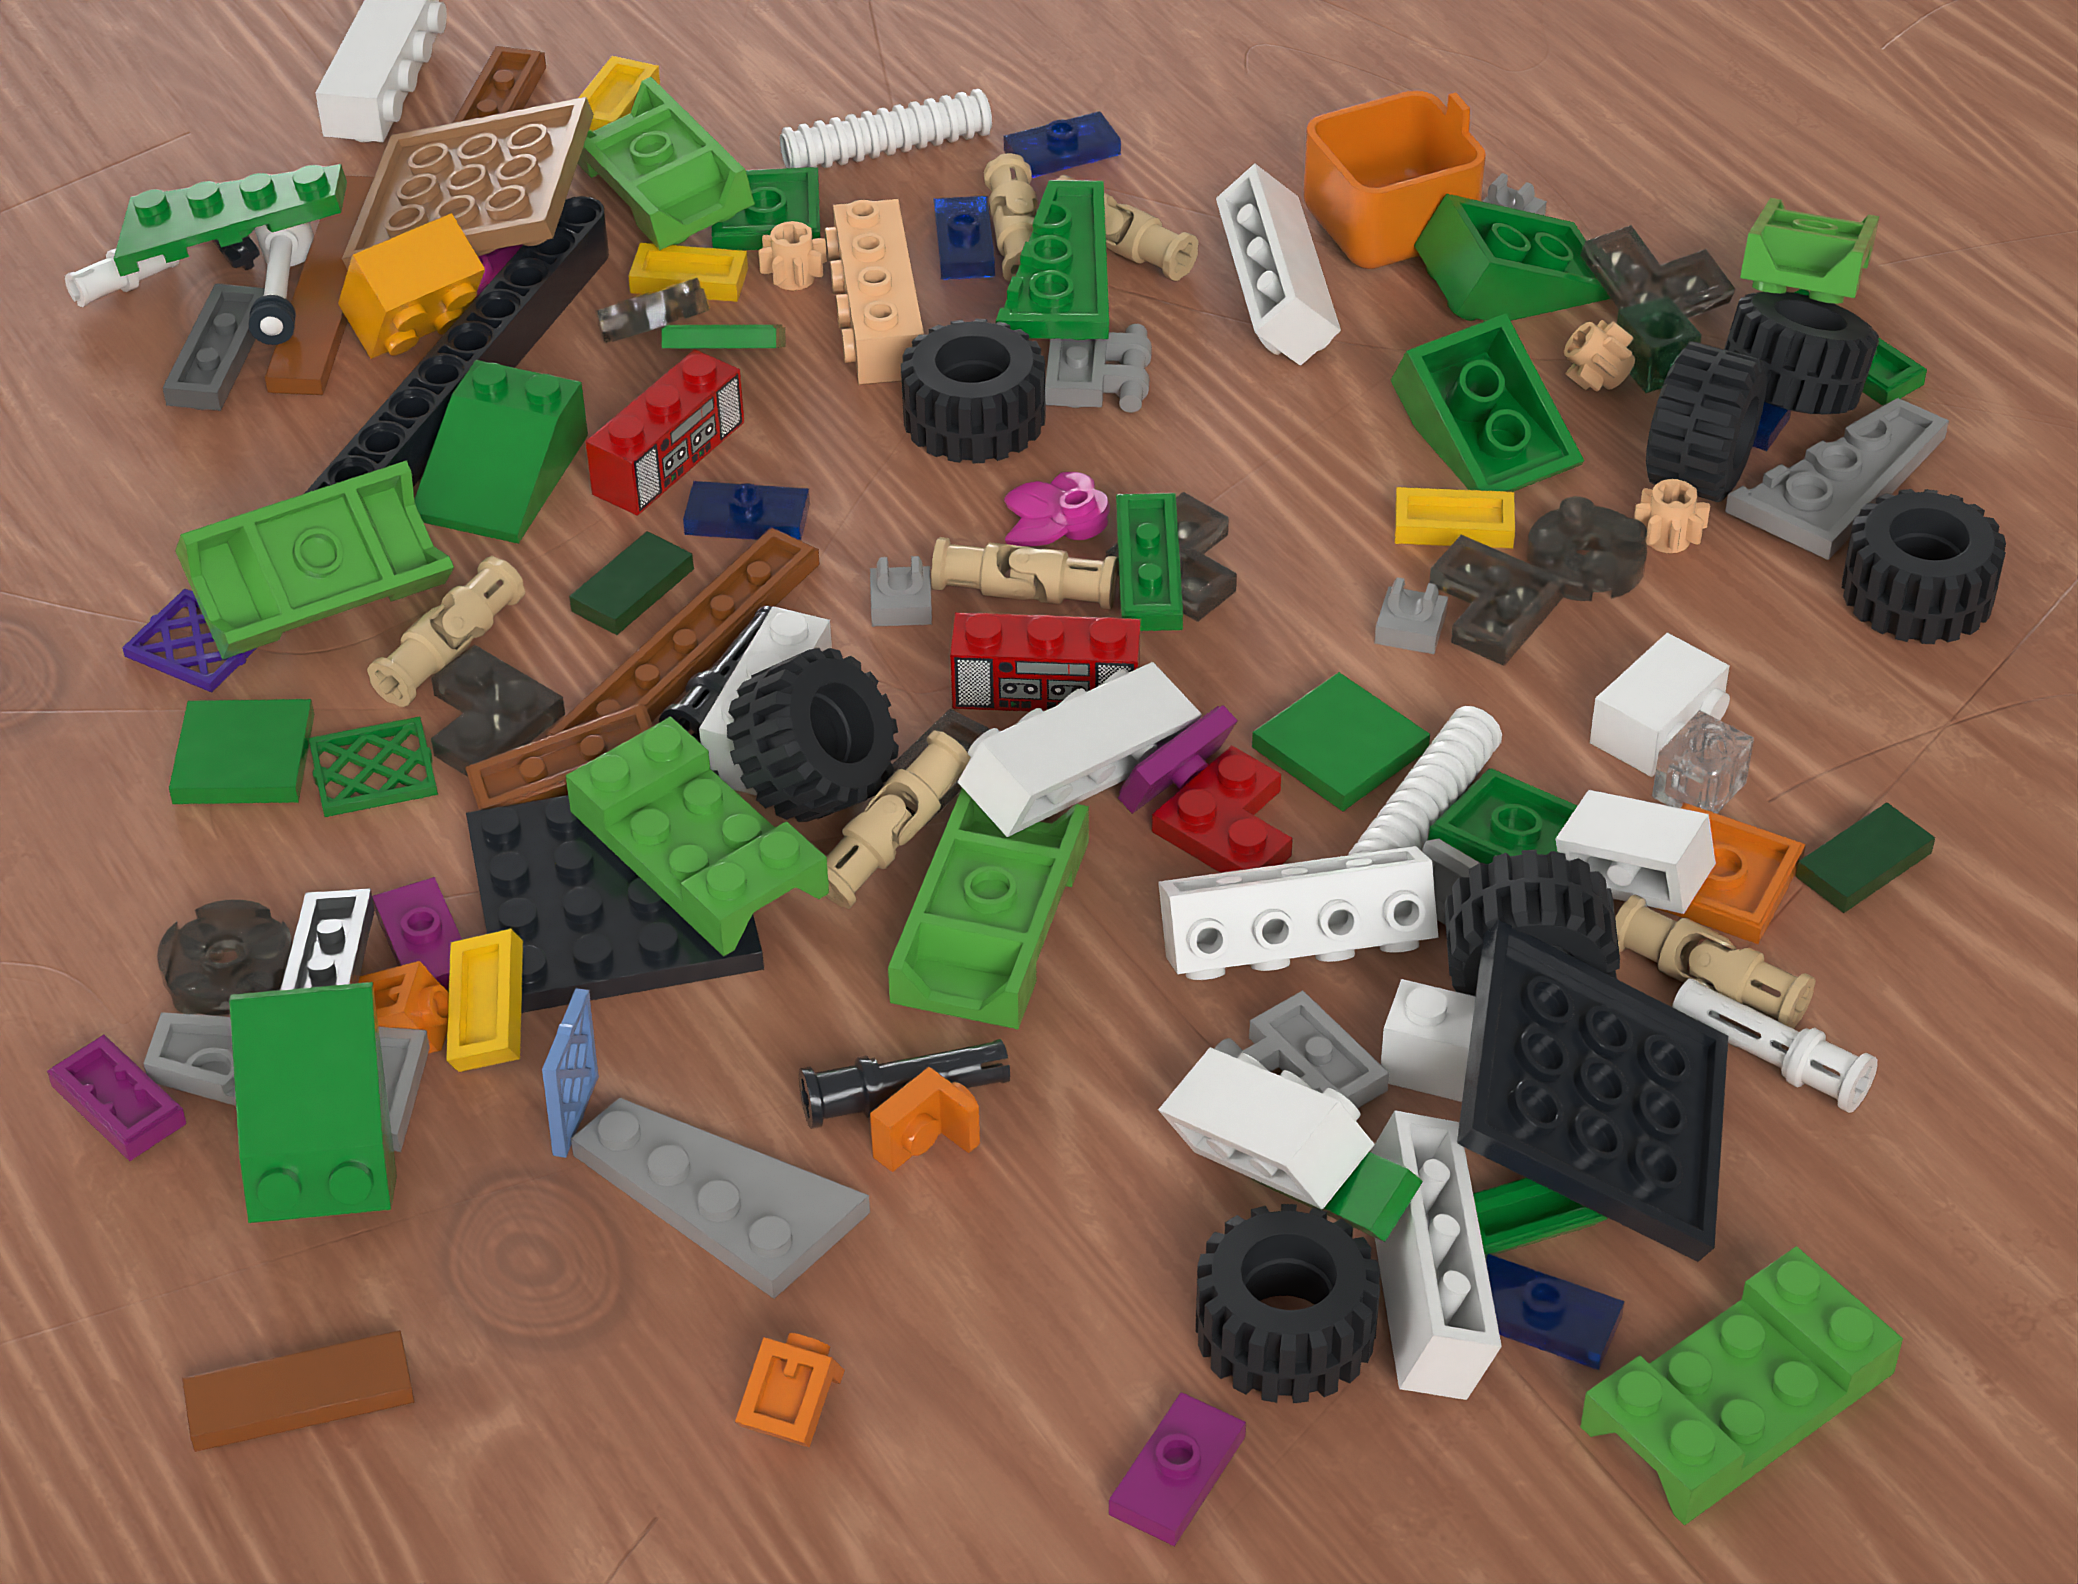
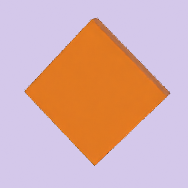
M1683 803L1681 809L1709 814L1716 864L1684 914L1663 909L1659 910L1682 918H1688L1701 925L1759 944L1797 872L1798 861L1804 856L1806 844Z

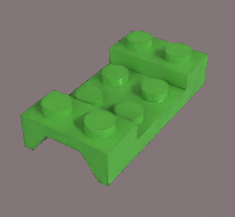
M652 77L641 82L630 114L597 130L589 129L578 165L591 178L600 175L630 206L636 226L659 250L670 245L682 243L690 235L717 222L727 221L734 217L736 213L755 204L745 168Z
M1770 198L1748 233L1740 278L1753 280L1752 287L1763 292L1786 293L1787 286L1810 290L1809 298L1825 303L1839 304L1843 303L1844 297L1855 298L1859 289L1863 268L1867 269L1871 260L1880 216L1867 215L1861 222L1786 210L1781 199Z
M407 460L180 535L175 550L222 660L278 641L285 631L385 597H389L392 602L445 584L454 569L450 556L434 547L417 510L414 500L412 473Z
M672 717L665 719L566 775L571 812L723 956L735 950L755 911L790 890L798 888L817 899H821L829 894L827 857L787 821L774 827L710 769L709 751Z
M962 788L889 963L890 1003L1019 1029L1037 982L1036 963L1065 886H1073L1089 843V806L1075 804L1052 824L1038 822L1006 837Z
M1796 1246L1745 1281L1740 1301L1650 1364L1639 1355L1587 1391L1580 1427L1590 1437L1616 1433L1655 1469L1659 1475L1673 1515L1685 1526L1893 1375L1903 1338Z

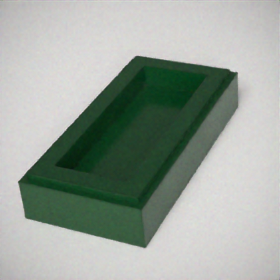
M646 531L569 596L571 612L618 635L694 570L693 554Z
M1886 802L1799 860L1796 877L1841 912L1845 913L1930 855L1933 851L1935 837Z

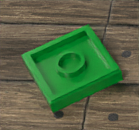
M818 168L746 170L755 204L736 213L734 217L727 221L717 222L712 225V246L716 249L760 250L763 248V235H770L775 226L791 221L800 222L812 228V239L821 238Z
M782 324L665 325V328H662V348L786 347L785 327H782Z
M1340 672L1253 731L1252 735L1253 749L1341 811L1348 809L1420 757L1430 744V733Z
M312 699L187 701L169 785L172 804L299 803L309 748L308 738L311 737L315 715Z
M1489 768L1430 826L1427 841L1440 839L1477 862L1487 865L1493 862L1494 856L1508 853L1509 856L1522 855V850H1537V854L1547 855L1550 851L1558 852L1555 839L1578 805Z

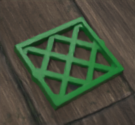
M420 716L308 738L315 768L312 772L314 783L319 788L324 817L438 795L431 765L433 761L432 752L427 747ZM411 734L418 737L420 747L416 751L400 746ZM395 736L391 741L383 739L386 737ZM367 743L382 748L372 760L357 754ZM345 745H351L347 750L340 747ZM324 751L339 757L328 769L322 767L319 756ZM392 753L408 759L397 771L382 765ZM348 762L364 768L354 779L339 774ZM417 764L425 767L427 777L423 781L407 775ZM374 772L389 778L379 790L363 784ZM330 781L345 787L335 799L328 797L326 794L325 786ZM399 783L406 786L401 788H395ZM355 792L362 794L360 796L351 797Z

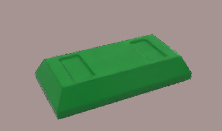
M1528 1178L1473 1193L1485 1258L1591 1227L1608 1219V1217Z

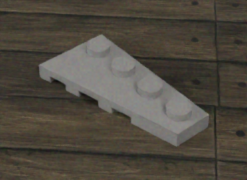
M1896 398L1847 426L1844 437L1837 441L1826 443L1822 440L1808 448L1805 459L1787 468L1780 464L1764 473L1763 482L1749 490L1741 486L1729 493L1725 512L1829 560L1850 538L1854 519L1859 517L1860 509L1867 503L1875 504L1876 498L1886 493L1892 494L1945 439L1949 420Z
M161 1012L143 1063L146 1074L156 1084L236 1106L230 1017ZM379 1027L394 1151L401 1152L430 1046L426 1030Z
M622 1098L617 1099L571 1138L574 1157L773 1299L870 1213L869 1195Z

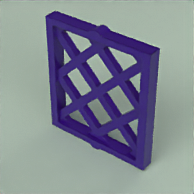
M183 589L158 614L153 615L150 618V622L122 647L124 657L211 693L238 666L245 664L246 658L257 648L223 659L226 661L214 673L208 674L207 663L222 661V657L219 651L208 654L204 653L203 644L215 641L211 633L201 634L199 624L206 623L203 614L197 615L196 607L199 609L200 607L193 591ZM188 606L189 617L170 620L183 607ZM192 626L193 636L171 640L169 630ZM157 632H162L163 642L144 645ZM195 645L197 656L174 659L173 649ZM165 651L166 659L153 653ZM199 665L200 673L186 667Z

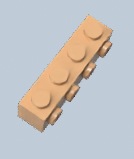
M858 200L848 204L833 205L834 227L825 228L827 259L830 261L833 294H838L836 295L839 328L849 327L848 329H841L844 362H855L859 385L901 381L902 356L906 348L912 347V341L918 335H924L899 200Z

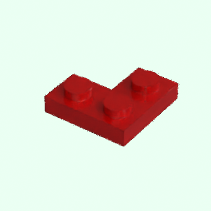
M1231 745L1152 814V832L1220 873L1282 865L1292 856L1293 838L1254 816L1281 792L1282 774Z

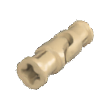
M1012 153L999 155L996 159L990 161L984 170L985 185L992 191L989 197V207L995 227L997 248L1001 255L1005 257L1002 262V273L1004 279L1009 283L1012 276L1017 274L1020 266V255L1025 242H1029L1033 230V221L1038 210L1037 195L1033 187L1029 185L1032 180L1031 167L1024 161L1023 157ZM1010 168L1015 170V179L1011 177Z
M1061 175V176H1060L1058 179H1056V180H1075V179L1072 178V177H1070V176H1067V175ZM1104 193L1106 248L1136 263L1141 264L1147 261L1162 268L1165 277L1174 281L1180 280L1190 272L1198 256V239L1196 236L1187 232L1178 235L1162 227V223L1158 218L1130 205L1118 204L1112 196Z
M939 537L934 547L931 585L934 590H943L946 585L981 589L984 596L1021 600L1034 599L1054 604H1061L1064 599L1098 602L1101 609L1110 610L1113 607L1116 593L1118 558L1107 556L1104 561L1071 558L1068 556L1067 551L1039 550L1031 547L991 542L985 548L951 544L949 538ZM1011 568L1010 578L1004 577V574Z
M494 556L485 558L477 568L478 574L465 586L452 588L445 595L440 606L429 610L403 633L401 645L387 658L380 657L375 659L367 669L370 683L376 692L389 703L396 704L399 707L408 706L415 699L418 686L430 675H441L468 649L473 638L484 635L492 627L493 617L506 605L517 604L525 595L523 580L513 566L507 561L500 560ZM498 580L503 582L501 587L496 584Z
M933 730L927 737V748L906 770L898 769L868 803L865 812L853 818L843 828L844 838L827 856L829 894L826 897L841 907L850 909L856 902L855 892L877 868L886 869L895 859L896 848L912 839L940 810L941 804L939 800L961 777L971 759L964 747L944 732ZM906 806L912 809L916 814L912 816L911 813L906 809Z
M1636 894L1629 897L1615 917L1619 952L1627 948L1658 963L1659 971L1683 983L1690 978L1694 979L1701 985L1713 991L1717 990L1718 993L1773 1017L1778 1022L1793 1029L1802 1019L1813 996L1816 980L1806 973L1796 977L1764 962L1763 953L1752 948L1736 949L1735 945L1728 938L1688 918H1681L1679 921L1672 920L1646 907V900ZM1709 938L1705 939L1700 945L1696 946L1701 939ZM1688 962H1689V965H1690V971H1689V973H1688V970H1687ZM1765 984L1780 991L1781 996L1776 997L1763 991L1761 985Z

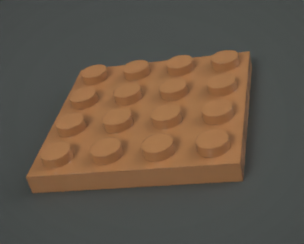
M587 97L391 135L342 257L347 270L353 254L450 213L453 214L477 256L486 255L499 248L520 244L534 246L547 239H552L594 115Z

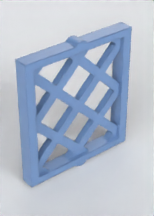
M575 989L542 1068L553 1156L567 1157L571 1147V1138L576 1134L579 1124L583 1120L585 1109L599 1077L589 990Z

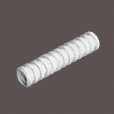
M973 89L970 96H967L964 92H958L955 95V99L944 95L940 97L939 102H935L933 98H929L921 106L917 101L910 102L906 109L899 104L895 105L891 112H888L884 107L879 108L876 115H872L870 111H864L861 114V118H857L854 114L847 115L845 121L834 117L830 119L827 125L822 120L815 121L812 128H809L806 123L800 124L797 131H793L791 127H784L782 134H780V147L786 168H817L818 164H821L824 168H830L833 161H837L840 165L847 164L849 158L860 162L863 161L864 155L867 154L870 158L874 159L878 158L882 151L889 156L894 155L897 148H900L902 152H909L912 145H916L918 149H924L927 147L928 142H931L934 146L941 145L943 139L953 143L957 142L961 135L966 140L972 139L975 132H978L980 136H987L992 127V115L986 95L980 89Z
M1463 706L1456 709L1449 721H1447L1440 733H1438L1431 745H1429L1422 757H1420L1413 769H1411L1404 781H1402L1395 793H1393L1386 805L1378 813L1377 818L1372 821L1358 840V843L1351 849L1349 855L1417 846L1422 850L1425 841L1428 840L1430 826L1465 793L1466 788L1470 786L1475 776L1478 775L1484 764H1486L1500 745L1502 732L1495 719L1484 710L1474 706Z

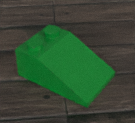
M1446 194L1414 245L1427 266V273L1437 282L1448 300L1447 304L1450 310L1460 318L1468 321H1474L1475 319L1487 321L1506 313L1510 321L1613 299L1619 291L1574 222Z
M1507 313L1407 350L1390 380L1415 429L1468 490L1514 492L1581 466L1585 461Z
M475 360L451 396L414 499L423 523L519 544L588 436L582 382Z
M373 982L231 995L229 1004L239 1158L248 1223L391 1210L397 1174Z

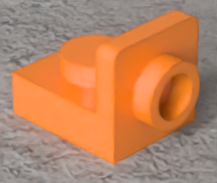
M421 961L360 976L358 983L373 982L378 1027L426 1030L430 1046L428 1054L442 1050L448 1031L449 993Z
M930 1067L870 1113L873 1158L891 1172H894L912 1156H919L925 1153L941 1133L968 1153L980 1145L979 1105L975 1097L965 1086L957 1082L951 1083Z
M789 1333L785 1344L763 1337L735 1422L743 1428L810 1448L831 1382L841 1384L845 1369L832 1357L828 1356L831 1347L819 1340L796 1333Z

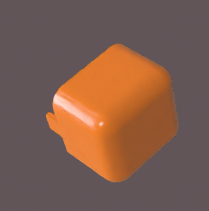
M1406 91L1322 114L1313 118L1308 123L1306 132L1304 201L1311 214L1355 265L1365 269H1375L1420 256L1414 245L1446 194L1478 201L1482 200L1486 153L1482 145L1469 132L1470 107L1456 92L1448 94L1446 107L1438 97L1431 93Z

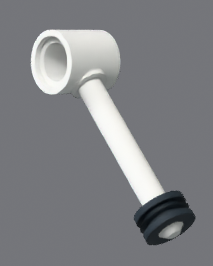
M310 222L273 233L267 229L266 225L254 229L264 260L268 266L264 296L254 301L250 309L249 330L255 339L264 344H282L293 335L296 312L293 305L286 299L289 271L291 266L306 261L314 238Z

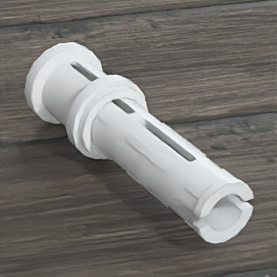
M1691 978L1684 982L1673 1002V1008L1728 1035L1729 1044L1782 1068V1076L1786 1078L1789 1084L1797 1088L1804 1084L1811 1086L1837 1099L1838 1107L1848 1113L1853 1112L1860 1105L1871 1087L1877 1070L1876 1057L1868 1053L1858 1057L1827 1042L1825 1033L1816 1028H1805L1799 1032L1757 1012L1749 1006L1713 991ZM1719 1014L1760 1033L1761 1037L1720 1018ZM1781 1045L1789 1047L1788 1051L1783 1049ZM1823 1065L1838 1071L1840 1076L1825 1069Z

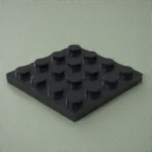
M714 770L713 772L719 776L718 770ZM568 795L466 813L487 934L512 929L523 940L521 1013L569 1005L576 988L589 990L590 1001L764 970L763 952L753 914L735 950L723 956L571 812Z
M1498 919L1491 930L1488 929L1483 936L1457 1144L1699 1262L1715 1248L1729 1036L1533 936L1512 929L1511 925Z

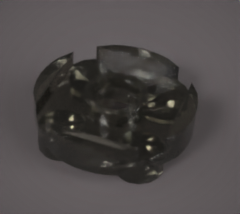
M698 277L653 293L647 292L619 301L617 304L596 310L603 342L607 343L668 325V323L679 320L678 318L684 317V319L693 317L711 308L705 290L701 288Z
M1569 497L1560 503L1559 509L1546 513L1532 526L1528 535L1527 562L1530 561L1533 565L1532 575L1538 584L1555 595L1576 601H1592L1593 592L1612 590V599L1630 592L1643 578L1648 553L1646 544L1647 528L1641 521L1628 518L1617 511L1605 507L1595 506L1591 500L1585 497ZM1578 550H1590L1586 555L1577 553Z
M222 900L195 909L197 919L188 922L181 929H179L178 922L174 923L160 941L157 954L158 965L163 984L171 995L175 1008L183 1014L200 1013L216 1016L230 1015L229 999L233 994L281 990L293 944L290 930L284 921L281 924L271 917L269 908L260 903L247 900ZM234 951L237 953L238 958L230 962H214L222 960L225 952Z

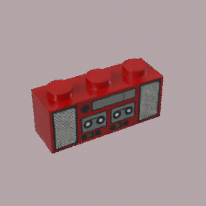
M694 349L585 441L592 495L636 516L643 512L744 423L740 369Z
M955 612L950 653L952 709L1030 712L1036 708H1041L1043 711L1059 705L1068 695L1078 689L1083 688L1088 692L1101 686L1111 675L1119 670L1125 669L1128 673L1140 668L1141 619Z

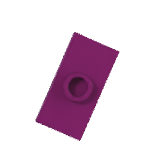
M1224 705L1215 707L1137 764L1120 789L1118 799L1133 814L1172 784H1175L1181 790L1208 766L1205 760L1220 749L1238 720Z
M435 877L372 896L375 913L397 965L402 966L421 961L434 978L448 990L451 942L462 940Z
M105 1035L100 1036L47 1070L51 1086L129 1161L187 1124L183 1108Z
M1180 1392L1110 1497L1109 1515L1175 1546L1245 1439L1246 1422Z

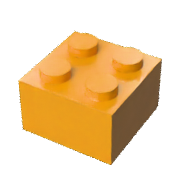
M450 213L353 254L338 305L370 359L389 352L391 356L399 355L415 346L419 338L434 331L443 335L449 330L474 301L485 268L453 214Z

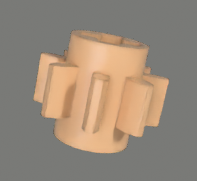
M795 221L784 222L775 226L770 235L762 236L763 248L758 250L760 273H773L774 285L785 290H801L810 286L815 277L823 276V263L827 262L825 238L812 239V228L806 224Z
M1603 320L1597 326L1593 322L1583 324L1572 334L1565 346L1564 355L1573 363L1565 374L1585 390L1591 387L1597 392L1602 386L1608 390L1617 387L1627 378L1635 363L1634 355L1626 348L1633 340V336L1614 321L1609 325Z
M1678 479L1663 480L1657 483L1653 490L1648 488L1642 490L1641 503L1635 507L1633 529L1647 530L1645 544L1650 545L1657 551L1664 553L1681 552L1689 546L1690 542L1697 545L1701 543L1702 531L1704 528H1707L1710 504L1696 502L1697 489L1691 484Z

